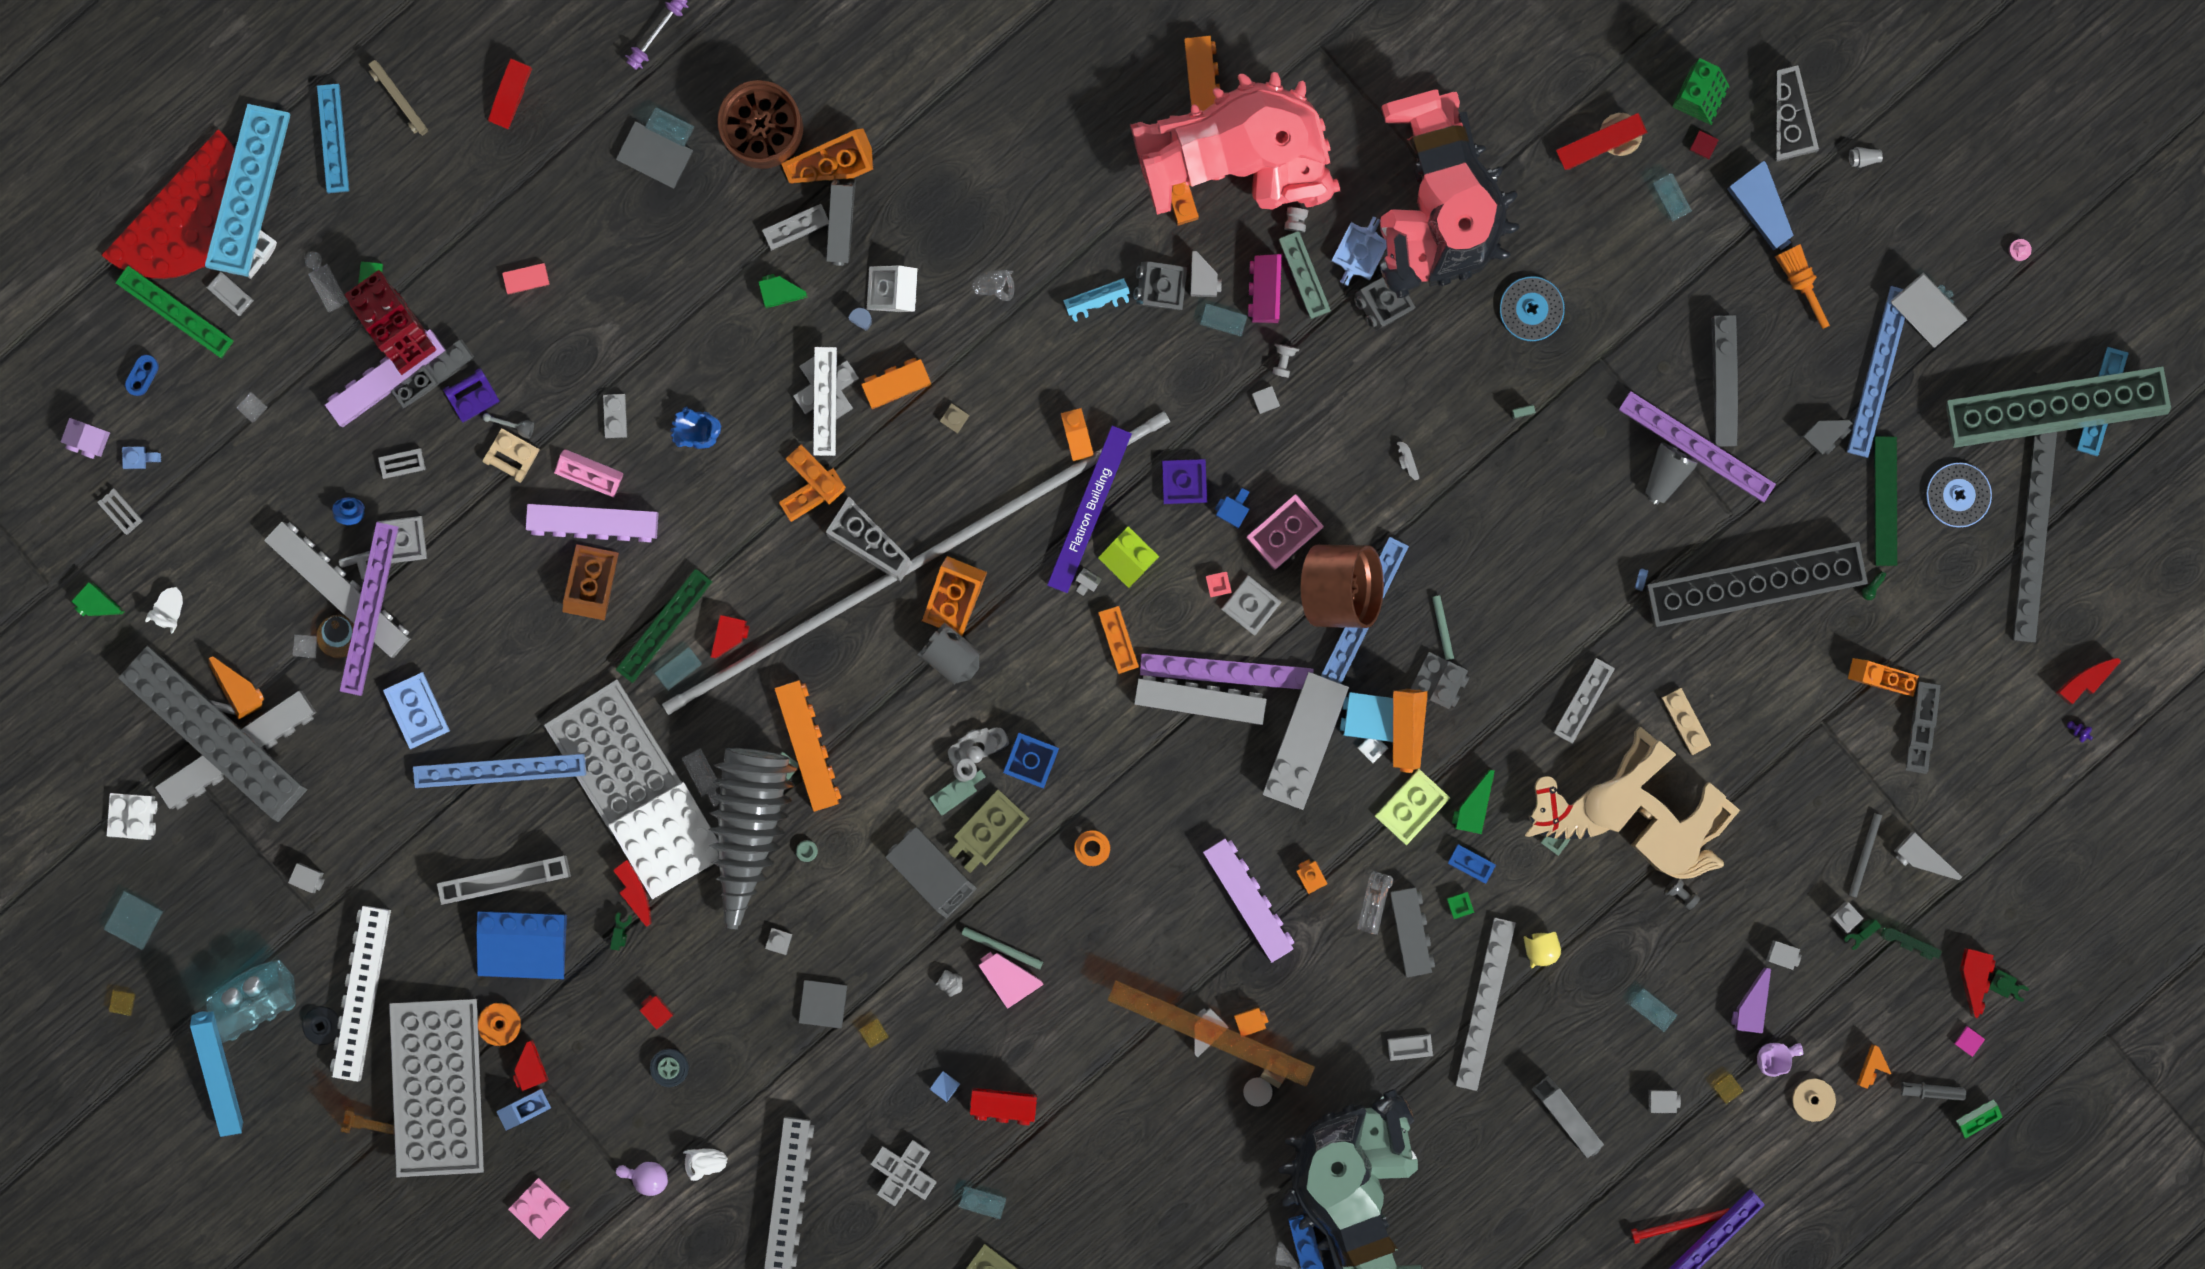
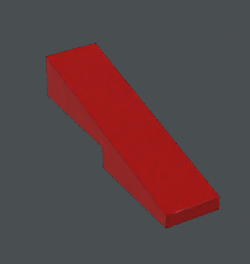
M1639 113L1556 151L1564 169L1569 170L1646 134L1647 130Z

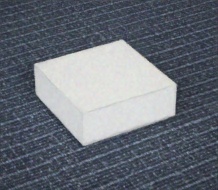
M1366 739L1358 749L1374 763L1388 747L1381 740Z

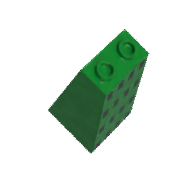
M1699 58L1690 68L1672 107L1712 125L1730 87L1721 69Z

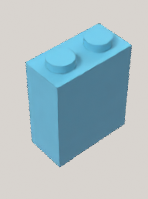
M1349 693L1343 703V709L1346 710V718H1341L1340 731H1344L1343 736L1393 742V698Z

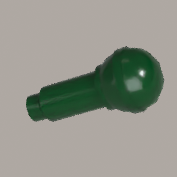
M1881 571L1870 585L1862 589L1861 595L1865 600H1873L1876 597L1877 589L1884 581L1886 573Z

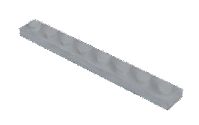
M1498 918L1493 920L1455 1086L1475 1091L1478 1089L1515 922Z

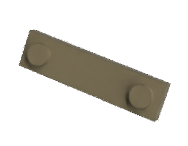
M375 60L368 65L372 69L369 73L376 82L380 80L410 120L407 124L414 133L419 132L422 136L428 132L427 127L381 65Z

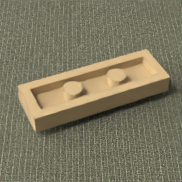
M1682 688L1661 698L1691 755L1711 746Z

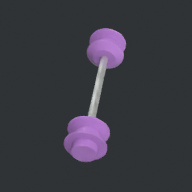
M687 0L665 2L666 8L669 10L668 14L641 50L637 47H631L632 55H625L628 58L627 64L635 70L638 67L643 69L641 65L643 60L649 61L647 54L644 53L672 14L676 16L683 15L681 9L683 7L688 8L686 5Z

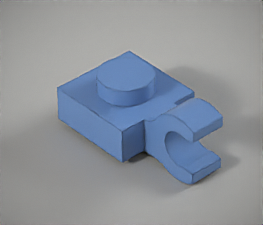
M122 447L123 469H146V462H161V453H146V447Z

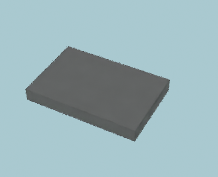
M635 121L616 160L674 189L693 150Z

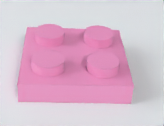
M538 1178L508 1210L540 1239L570 1207L544 1181Z

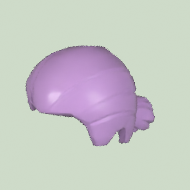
M1780 1043L1764 1045L1757 1055V1065L1760 1071L1771 1077L1788 1073L1792 1066V1057L1803 1055L1801 1043L1795 1044L1791 1048Z
M644 1162L635 1170L621 1165L616 1170V1174L620 1178L632 1179L636 1190L643 1195H657L665 1189L668 1183L665 1169L655 1162Z

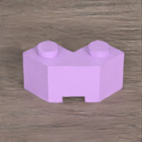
M69 418L61 443L67 444L66 449L77 453L79 449L83 450L81 455L94 459L95 455L102 456L110 432Z

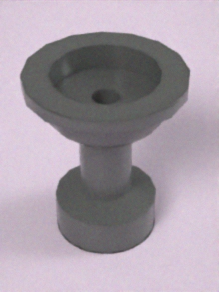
M1673 878L1663 892L1664 895L1674 896L1677 894L1685 901L1684 906L1688 910L1693 909L1699 902L1700 897L1696 893L1690 895L1683 888L1684 882L1682 879Z

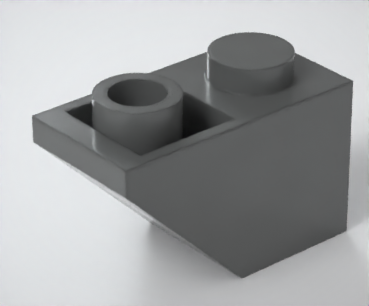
M1850 420L1818 421L1801 438L1818 455H1823L1824 453L1828 455L1836 447L1834 442L1839 437L1843 439L1851 431L1848 427L1852 422Z

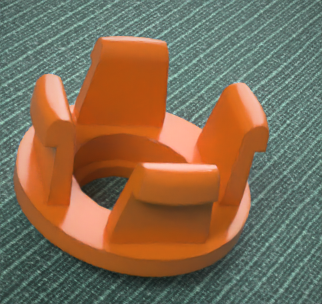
M1087 831L1076 840L1075 854L1083 864L1097 866L1108 858L1110 844L1102 833ZM1093 840L1099 843L1100 852L1098 855L1088 856L1084 847L1087 842Z

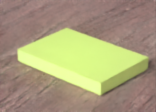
M1417 769L1375 817L1407 845L1450 797L1420 769Z

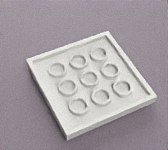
M684 781L609 824L615 838L652 899L713 865L712 861L719 859L718 850L709 846L717 843L718 839L714 832L708 830L711 827Z

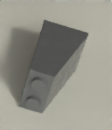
M917 827L910 829L905 833L904 839L899 844H895L889 849L886 859L938 913L947 919L977 888Z

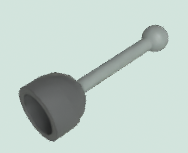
M488 413L482 416L485 422L493 421L516 428L518 434L522 437L530 439L532 436L534 422L524 420L519 424L491 417Z

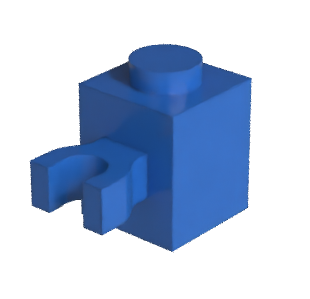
M1242 488L1235 501L1229 497H1226L1225 500L1220 499L1214 509L1218 511L1216 516L1238 529L1249 511L1248 508L1242 505L1249 491Z

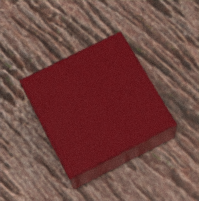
M1699 130L1689 151L1709 160L1718 143V139Z

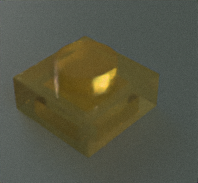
M878 1018L859 1029L870 1048L889 1037Z

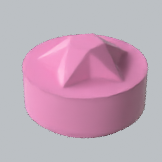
M2024 239L2015 240L2009 246V255L2015 261H2023L2030 256L2031 245Z

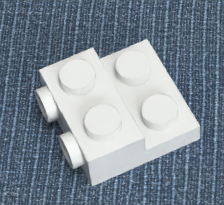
M110 793L107 836L151 839V836L155 835L156 824L153 823V814L157 812V801H154L155 796Z

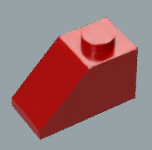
M720 615L711 654L712 658L717 659L742 643L743 638L747 639L750 626L746 625L747 621Z
M533 1040L526 1043L515 1068L516 1075L513 1076L516 1086L518 1088L521 1087L522 1091L549 1080Z

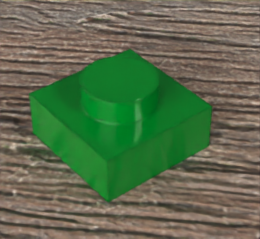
M1468 892L1447 898L1453 919L1474 913Z

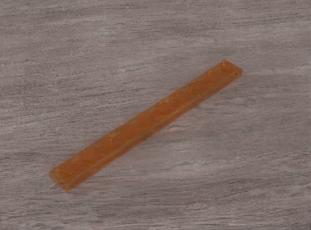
M1117 980L1109 995L1108 1001L1303 1086H1307L1315 1068L1313 1065Z

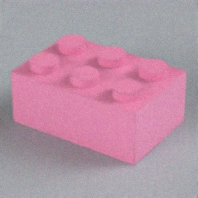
M1295 494L1248 535L1246 539L1275 570L1324 526Z

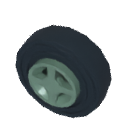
M663 1049L655 1054L651 1060V1076L661 1086H677L688 1075L689 1065L687 1058L677 1049Z

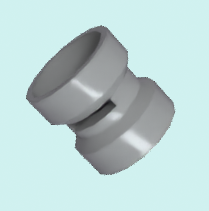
M1287 207L1288 221L1285 222L1284 229L1294 232H1305L1306 225L1304 221L1308 216V210Z

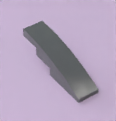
M1924 682L1918 683L1907 751L1906 771L1924 774L1928 772L1934 728L1937 722L1941 685Z

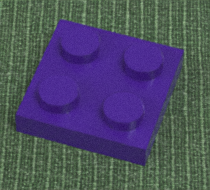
M1205 459L1162 461L1164 504L1207 503Z

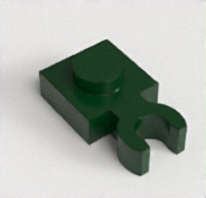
M1996 969L1990 981L1989 990L2005 998H2008L2011 993L2014 999L2023 1002L2024 999L2018 996V991L2021 989L2029 991V988L2024 985L2016 986V978Z

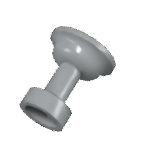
M1275 343L1274 346H1276L1277 352L1281 356L1279 365L1273 368L1272 374L1289 378L1290 371L1286 369L1289 356H1294L1299 349Z

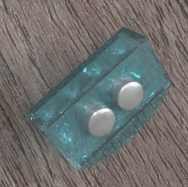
M280 960L270 961L236 976L206 999L207 1012H214L221 1042L236 1040L241 1033L247 1030H254L258 1024L265 1020H273L278 1013L284 1010H291L296 1004L294 976Z

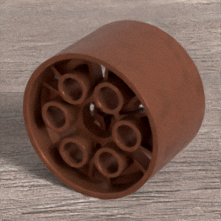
M756 80L737 86L726 96L718 114V129L722 141L735 159L749 167L767 169L786 162L796 152L803 136V121L794 99L785 89L772 82ZM754 93L756 105L751 107L746 95ZM782 98L786 103L776 111L774 107L778 100ZM762 101H770L771 108L767 111L761 110L760 104ZM743 108L751 110V115L748 118L740 117L739 114ZM780 114H785L788 117L787 122L783 125L776 122V118ZM728 116L740 120V125L727 124ZM765 120V128L760 127L756 130V121L762 122ZM794 128L793 135L782 132V129ZM739 129H745L747 136L740 140L736 138V132ZM777 135L784 137V142L780 146L772 143L773 138ZM748 142L749 145L744 154L737 150L744 143ZM755 143H762L764 149L760 153H755L752 151L753 145ZM771 145L776 154L768 157L767 146Z
M1368 545L1313 546L1305 558L1301 575L1302 606L1309 623L1315 627L1369 628L1375 623L1380 613L1384 591L1383 569L1376 550Z

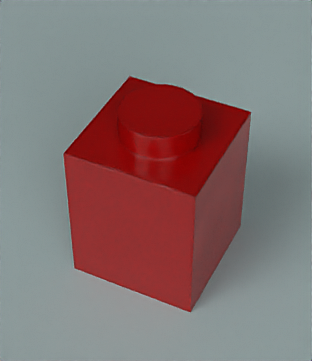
M650 995L641 1003L643 1008L640 1009V1012L656 1030L674 1015L658 995L654 998Z

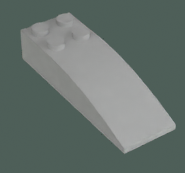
M1308 672L1263 790L1264 796L1302 810L1304 809L1348 692V686Z

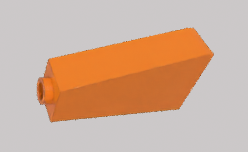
M1402 689L1396 690L1393 693V767L1400 768L1401 772L1413 773L1414 769H1418L1421 766L1428 691Z

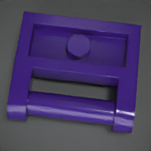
M481 368L475 370L473 375L454 386H448L443 389L462 423L500 402ZM479 380L481 381L483 386L459 400L456 399L455 394Z

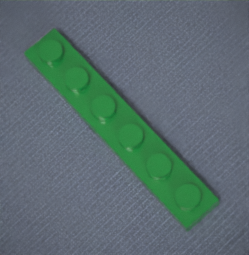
M127 266L116 281L117 285L218 357L222 358L234 342V340L130 266Z

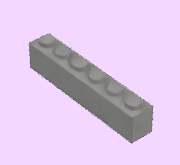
M1143 675V679H1138L1134 705L1263 725L1266 699L1262 698L1263 694L1250 692L1249 696L1241 695L1240 690L1228 689V693L1219 692L1220 687L1208 685L1207 689L1198 688L1199 684L1186 682L1185 686L1177 685L1176 680L1165 679L1164 683L1156 682V677Z

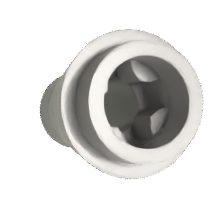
M1855 147L1849 151V162L1852 167L1861 168L1882 162L1883 156L1880 149Z

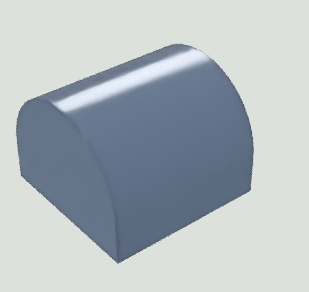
M864 308L853 310L848 317L849 321L865 331L869 329L872 323L870 313Z

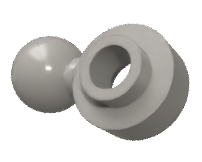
M978 746L970 747L966 752L967 759L960 760L954 765L953 772L959 781L966 782L975 777L977 769L974 763L980 762L983 758V751ZM961 768L965 770V774L962 773Z

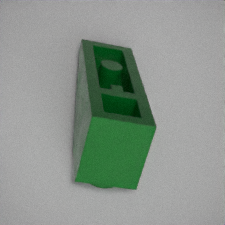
M1488 770L1461 804L1458 812L1454 811L1452 824H1455V829L1482 834L1495 771Z

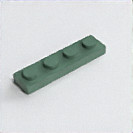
M1298 231L1280 238L1279 242L1310 319L1330 312V307L1300 232Z

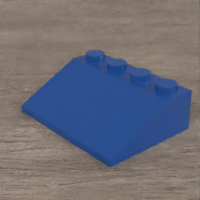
M479 911L477 917L478 976L564 979L567 914Z

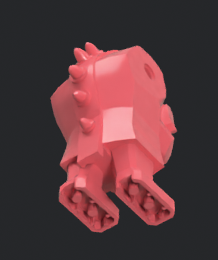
M1276 72L1271 73L1270 80L1266 84L1252 82L1245 74H1239L1238 80L1240 85L1237 89L1229 93H1224L1219 88L1213 89L1215 103L1205 111L1199 110L1197 105H1192L1191 112L1186 115L1170 116L1168 119L1159 120L1156 124L1151 125L1142 122L1131 124L1130 127L1145 182L1148 183L1156 213L1161 214L1171 211L1172 185L1185 182L1187 185L1195 186L1211 179L1220 180L1228 174L1243 177L1253 174L1252 197L1261 209H1274L1284 203L1294 201L1304 203L1306 207H1312L1331 199L1335 192L1340 191L1338 180L1332 179L1329 169L1325 167V164L1330 163L1328 155L1330 145L1328 139H1324L1323 131L1326 129L1323 119L1319 118L1313 105L1306 100L1305 82L1300 81L1295 90L1287 91L1281 86L1280 77Z

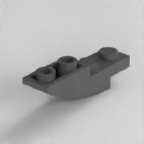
M458 340L430 363L422 366L396 386L391 392L401 406L405 408L460 370V367L474 356L463 340Z

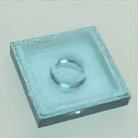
M124 891L104 930L143 950L164 911Z

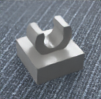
M1083 568L1076 581L1081 583L1077 592L1083 596L1088 589L1094 592L1102 579Z

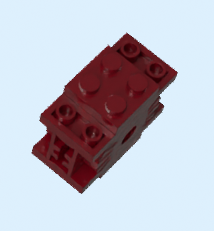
M380 270L344 294L366 331L370 334L378 348L393 362L401 375L437 350L403 297L394 290Z

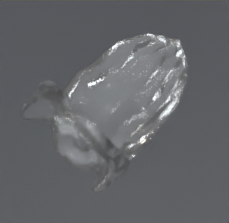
M1014 271L985 272L976 277L972 283V289L979 295H996L1003 301H1010L1015 289L1010 274L1014 273ZM1006 281L1009 286L1008 294L1003 291Z

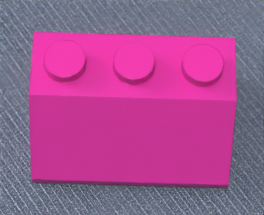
M1281 255L1255 256L1254 261H1250V274H1254L1253 283L1249 282V295L1253 296V304L1248 306V317H1252V322L1278 323L1280 315Z

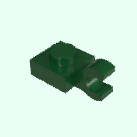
M619 912L615 917L616 925L610 949L617 951L621 950V946L625 947L627 934H624V928L630 925L633 919L632 915H629L627 922H622L620 920L621 913Z
M1867 919L1859 926L1860 930L1857 934H1847L1843 940L1846 942L1853 938L1855 944L1851 947V950H1856L1881 925L1875 919L1871 921Z

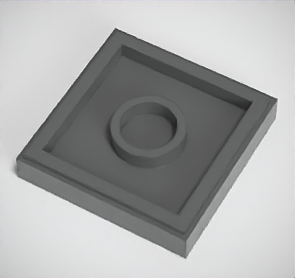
M804 980L799 1023L842 1028L847 985Z

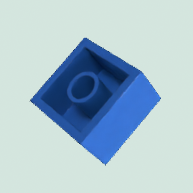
M1018 733L1003 773L1044 789L1059 748Z

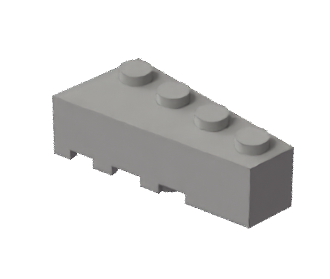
M1799 66L1777 71L1776 162L1819 151Z
M848 497L827 529V536L901 582L912 565L911 560Z

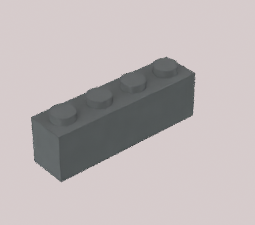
M1416 887L1389 892L1405 977L1432 973L1431 968L1435 967L1433 954L1429 955L1427 948L1431 946L1429 933L1425 934L1423 925H1427L1425 912L1421 913L1419 904H1423L1421 891H1417Z

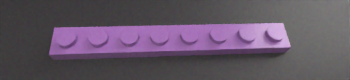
M1631 391L1619 408V411L1763 503L1776 485Z
M376 523L340 687L341 692L360 696L363 694L398 534V526Z
M1142 654L1140 675L1291 689H1302L1308 672L1313 673L1311 668Z

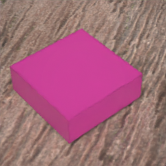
M1966 1026L1954 1044L1973 1057L1985 1039Z

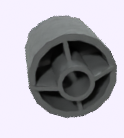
M945 622L932 635L928 644L918 654L919 657L954 685L970 680L980 668L979 655L981 652Z

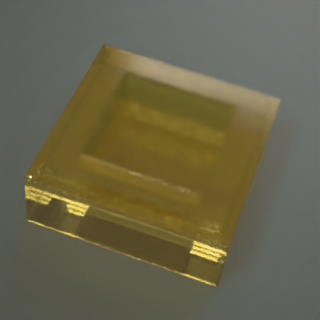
M113 990L109 1012L131 1016L135 994Z
M1731 1074L1713 1086L1725 1104L1744 1092Z

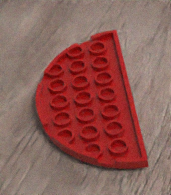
M219 129L102 254L105 259L122 270L130 266L142 276L154 279L176 278L205 267L235 153L234 146Z

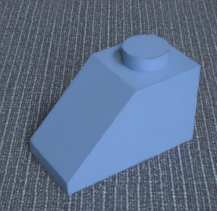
M542 1089L496 1112L507 1131L545 1112L551 1107Z

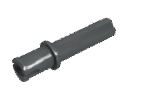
M1921 1082V1084L1901 1083V1091H1903L1901 1096L1965 1100L1966 1090L1960 1087L1926 1085L1925 1082Z

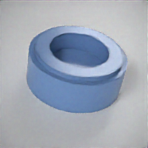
M1640 569L1635 584L1636 590L1643 591L1648 570Z

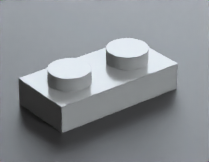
M603 395L605 438H626V395Z

